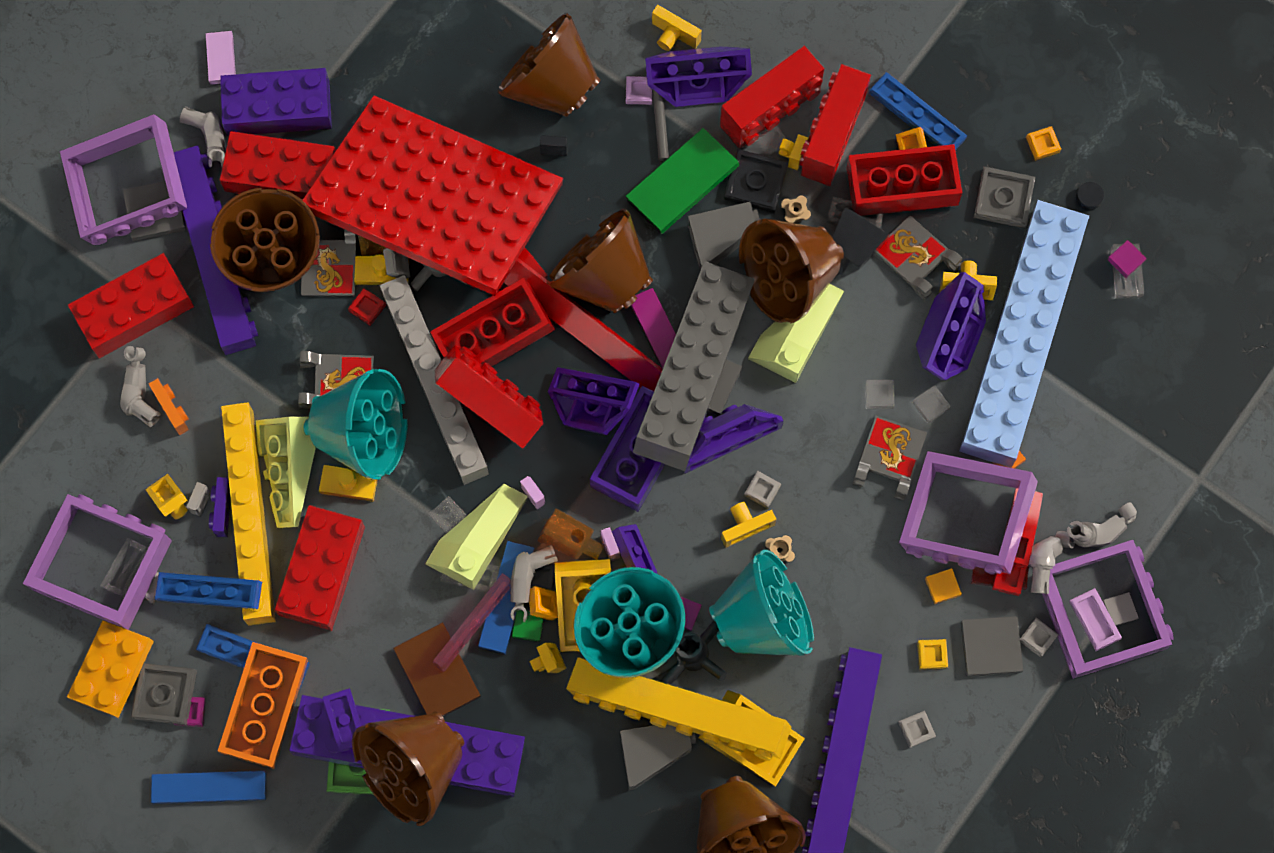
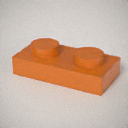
M158 378L150 382L149 386L178 434L181 435L189 429L185 422L189 418L181 406L176 408L173 404L172 399L176 397L168 383L163 386Z

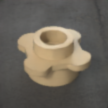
M800 195L797 199H784L781 206L785 209L786 222L798 223L810 218L811 212L807 210L806 197Z
M785 535L766 540L765 547L778 556L781 561L792 562L795 558V554L791 550L792 539L789 536ZM782 548L783 551L780 553L777 549Z

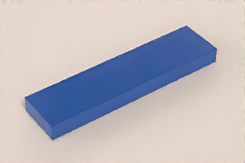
M887 72L869 91L871 96L913 129L921 127L925 138L935 146L954 144L956 151L967 138L965 133Z
M507 541L479 641V648L506 655L514 626L510 614L511 610L515 607V602H511V576L514 563L520 553L524 551L531 554L534 552V547Z
M159 572L155 600L258 609L262 581Z
M206 624L196 650L244 668L252 642L254 641ZM310 662L307 663L306 670H305V673H304V676H303L301 685H302V683H303V681H304V678H305V676H306V673H307V671H308V669H309Z
M266 771L152 774V804L266 800Z

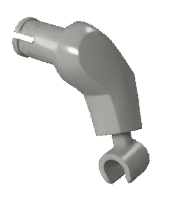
M188 107L183 108L180 123L201 129L206 143L208 165L212 167L213 161H220L221 167H223L225 140L219 116L212 111L205 114Z
M127 346L124 350V356L128 361H131V364L126 366L120 405L126 415H134L147 424V426L152 427L158 422L161 414L144 402L146 394L145 365L140 364V361L145 358L146 353L143 348L137 347L136 355L134 356V347Z
M1129 502L1119 508L1118 512L1121 518L1114 515L1102 524L1074 521L1070 523L1074 527L1070 528L1068 526L1067 533L1081 547L1110 545L1127 529L1126 524L1135 521L1137 511L1133 504Z
M1058 531L1055 536H1050L1033 545L1029 564L1033 567L1032 593L1049 594L1050 569H1053V566H1055V557L1062 553L1063 548H1074L1075 542H1070V536L1066 531Z
M552 545L531 554L523 551L516 557L511 576V602H515V607L510 613L513 622L514 614L519 610L524 612L523 622L527 620L528 614L524 608V603L529 602L531 580L535 569L558 561Z

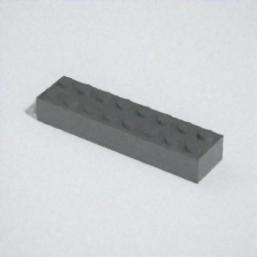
M704 261L637 435L633 453L683 471L686 470L755 281L754 278Z

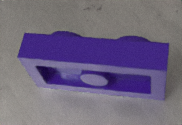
M217 477L216 486L213 485L211 489V501L215 502L214 512L209 514V528L212 529L217 537H228L231 506L229 478Z
M636 524L618 527L612 531L626 568H645L658 574Z
M349 688L323 697L339 753L352 749L353 733L361 726L352 692Z

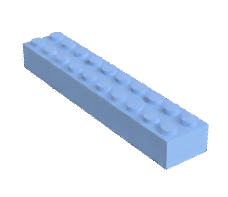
M1040 200L1037 201L1031 215L959 452L1010 468L1015 463L1089 215Z

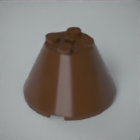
M564 13L542 33L543 37L539 41L540 44L536 47L531 45L520 57L500 84L499 88L501 91L498 90V94L562 114L565 117L575 108L578 109L587 99L585 96L588 90L592 91L601 79L594 70L572 17L568 13Z
M255 188L235 196L219 211L212 225L210 249L218 269L233 284L251 291H275L295 283L310 269L319 249V228L310 208L296 195L278 188L277 190Z
M626 209L618 210L599 224L601 228L591 238L588 234L585 235L555 266L549 275L552 281L550 282L548 279L547 284L554 289L613 313L618 312L622 307L626 309L637 300L635 294L640 289L644 290L653 279L650 277L631 215Z
M760 219L747 226L742 234L739 245V263H744L746 275L755 279L750 296L766 316L778 323L790 322L791 324L804 318L838 274L840 260L844 257L842 247L835 243L824 227H811L773 219Z
M439 712L365 723L358 727L352 736V750L355 762L361 760L366 772L362 777L371 792L390 813L401 821L409 823L412 820L418 822L416 823L417 826H422L433 818L461 762V747L465 743L463 737L457 731H452Z
M740 776L731 777L725 784L715 789L706 790L700 796L702 802L696 853H794L799 844L800 847H803L806 834L801 823L754 785L743 781Z

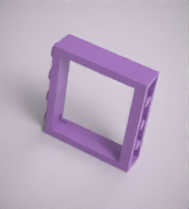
M154 114L60 151L80 238L93 245L104 244L109 238L127 235L135 228L151 226L156 220L164 217H174L178 215L179 211L187 209L166 122ZM155 137L170 198L96 226L82 166Z
M927 451L899 543L906 550V553L912 554L916 558H922V555H925L943 564L952 561L957 562L959 566L973 570L974 567L984 568V571L993 575L995 573L1000 574L1001 572L1010 574L1038 481L1033 473L1029 471ZM936 472L1018 488L999 556L916 538Z
M67 494L23 584L32 591L129 630L172 540L165 534L166 530L158 525L151 523L149 527L141 524V519L131 514H126L123 517L118 515V510L111 506L102 504L101 507L93 505L94 501L84 495L79 494L76 498ZM78 509L153 539L118 611L43 580Z
M1134 540L1057 563L1053 566V569H1050L1049 594L1042 593L1055 631L1059 634L1057 637L1073 679L1166 650L1172 645V630L1163 621L1161 615L1164 613L1162 603L1153 594V579L1151 574L1144 570L1142 564L1144 562L1143 552L1139 546H1135ZM1126 553L1158 640L1084 663L1053 575Z

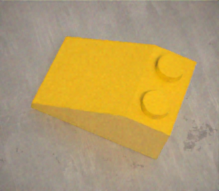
M610 559L555 563L560 652L580 651L574 634L576 610L579 603L583 602L585 596L590 591L591 585L611 572Z
M727 690L722 698V701L770 715L741 694ZM791 729L781 759L772 757L770 761L755 756V751L745 749L744 752L733 750L728 747L729 743L718 741V744H713L703 739L701 740L768 783L776 786L805 738Z

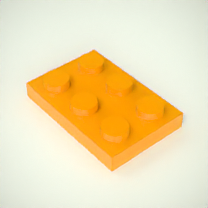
M102 621L67 698L119 718L154 641L138 633Z

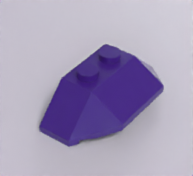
M700 48L670 51L645 58L647 85L675 107L727 102L744 82L752 76L750 48Z
M965 272L958 274L934 298L916 343L922 367L941 380H947L968 369L986 323L985 303L982 295L984 292L983 284Z
M557 367L548 389V394L553 399L555 408L565 426L607 435L629 412L639 383Z
M746 404L739 407L732 405L723 410L722 415L714 419L712 416L706 417L684 473L695 470L781 429L784 422L782 417Z

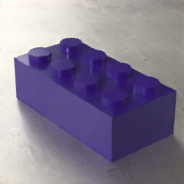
M326 68L220 76L222 125L227 136L230 135V131L254 135L332 129L330 83Z
M644 386L639 390L629 412L621 422L590 478L591 488L637 512L642 507L665 465L633 453L637 435L654 394L652 390Z

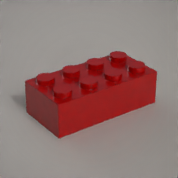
M804 45L724 103L721 107L720 127L739 149L744 145H752L758 140L762 132L766 129L771 131L780 123L781 118L786 115H793L799 110L803 102L806 100L812 101L820 94L825 68Z
M841 64L838 73L833 71L828 84L827 95L824 94L821 100L818 117L814 118L810 128L808 141L805 140L801 150L799 165L802 166L801 176L831 186L867 96L871 74Z
M230 131L220 182L225 192L241 194L255 188H262V190H277L278 188L288 191L303 200L336 150L334 146Z
M954 144L849 155L847 175L853 212L860 216L959 206L962 187Z
M164 253L68 304L87 341L99 359L194 307Z
M523 277L499 291L496 296L492 295L432 330L430 333L443 357L448 354L454 345L460 349L464 346L475 354L476 357L474 359L480 364L487 363L490 366H494L551 333L555 328L531 285Z
M454 345L435 368V383L521 448H524L543 425L542 411L539 408L540 404L533 397L527 395L525 398L517 392L519 388L510 380L506 379L503 381L497 377V371L487 363L482 365L474 359L476 357L475 354L468 348L463 346L460 349Z
M311 505L308 506L275 607V611L280 617L332 631L365 529L361 519Z

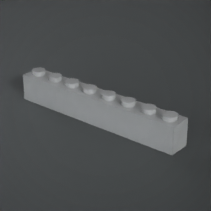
M405 275L381 284L380 288L463 484H468L489 475L487 465L459 400L435 383V368L441 362V358Z

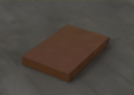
M443 622L393 648L427 715L439 712L444 717L481 697Z

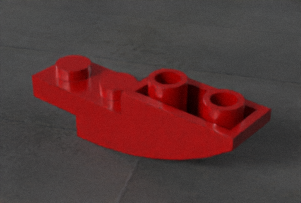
M1015 488V491H1014V496H1013V500H1012V504H1011V508H1010V512H1009V516H1008V521H1007L1006 529H1007L1008 522H1009V519H1010V516H1011V512H1012V509H1013V506H1014V502H1015V499H1016V496H1017L1018 488ZM1036 491L1034 493L1011 573H996L992 590L1020 596L1026 569L1030 561L1043 493Z

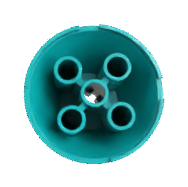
M383 369L369 370L321 396H315L312 400L309 418L304 423V432L307 436H310L316 448L365 478L379 480L384 475H390L401 459L407 436V419H403L401 405L406 402L401 386L390 372Z
M762 550L756 553L716 603L709 607L710 614L719 628L717 638L723 647L729 646L735 653L804 656L813 650L812 647L809 648V643L814 641L811 618L796 582L790 584L783 572L787 570V567L773 552Z
M629 567L612 571L591 585L590 591L585 596L583 602L579 603L574 619V634L580 652L594 668L610 676L631 678L654 671L672 656L683 636L685 610L682 599L671 582L652 570Z

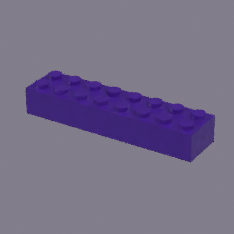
M302 695L290 746L291 754L364 768L361 760L355 762L352 749L339 753L323 699ZM356 705L361 725L414 717L412 715ZM445 722L452 731L460 733L465 742L464 746L461 747V762L449 785L514 797L525 737Z

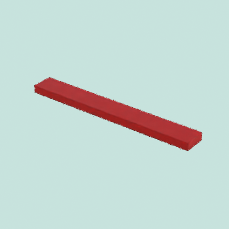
M517 259L504 281L506 285L510 286L524 277L531 285L549 318L628 379L639 383L640 388L644 386L653 392L655 391L663 370L660 366L565 293L550 287L547 284V279L522 260Z

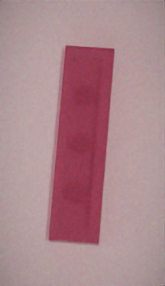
M503 573L433 660L435 666L442 672L449 667L511 588L509 577Z

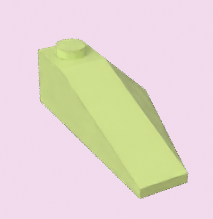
M829 284L804 318L791 324L790 322L778 323L775 321L760 335L748 359L796 383L844 291Z
M282 417L256 420L257 450L259 456H264L267 469L263 471L265 480H270L272 492L269 498L277 528L299 526L316 449L310 436H307L304 432V423L309 417Z
M503 484L438 541L426 565L474 590L528 496Z

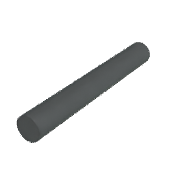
M652 89L658 160L665 162L669 158L664 98Z

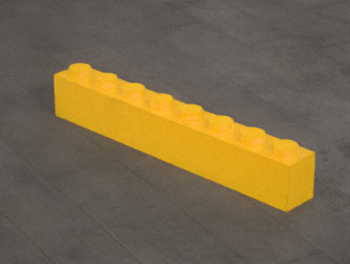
M249 402L221 406L239 579L262 581L259 608H242L243 620L248 626L276 622L254 412Z
M579 657L566 688L574 695L573 699L580 703L589 704L590 701L599 703L598 707L606 711L614 712L615 709L625 711L624 715L629 718L640 720L641 717L650 719V723L655 726L666 728V725L676 727L675 731L687 736H691L692 733L702 735L701 739L713 744H718V741L729 743L728 747L739 752H744L745 749L755 751V756L769 761L772 757L781 759L792 728L785 719L642 676L631 678L610 676L597 670L587 660Z

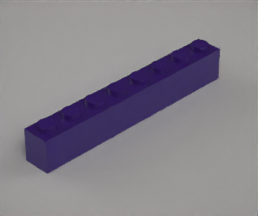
M198 145L173 152L187 209H184L183 213L220 346L225 355L255 347L254 337L259 335L255 322H249L247 313L252 311L248 297H242L241 287L233 284L220 272L214 262L210 249L212 225L217 214L222 209L220 200L215 201L213 193L218 191L214 178L208 177L206 169L211 168L208 165V156L206 153L201 154Z
M849 647L847 655L841 654L838 670L843 671L841 682L836 681L833 697L838 698L836 709H830L827 725H832L830 736L825 735L822 752L827 754L825 764L819 763L816 780H821L819 791L813 792L811 807L816 809L814 819L808 818L805 834L810 836L808 847L803 846L801 853L844 852L882 654Z

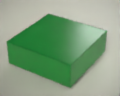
M521 610L516 611L512 637L540 642L544 618L532 616L530 611H527V620L523 622L524 612Z

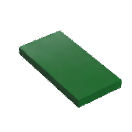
M702 128L628 193L626 199L663 234L739 166V161Z

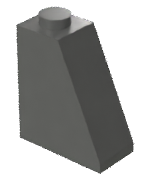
M750 202L688 216V229L700 271L704 261L717 265L739 248L744 230L751 223L759 220L757 210H752Z
M653 725L620 731L629 790H635L689 754L692 750L691 744H696L695 733L687 736L675 731L676 727L666 725V728Z

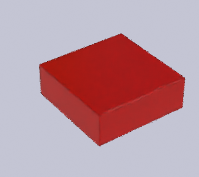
M363 288L348 310L371 326L385 308L386 303Z

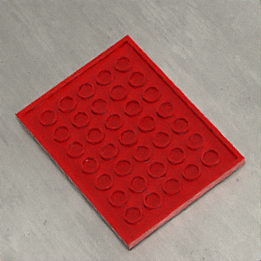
M373 96L302 201L310 208L313 215L496 296L560 189L563 178L377 96Z

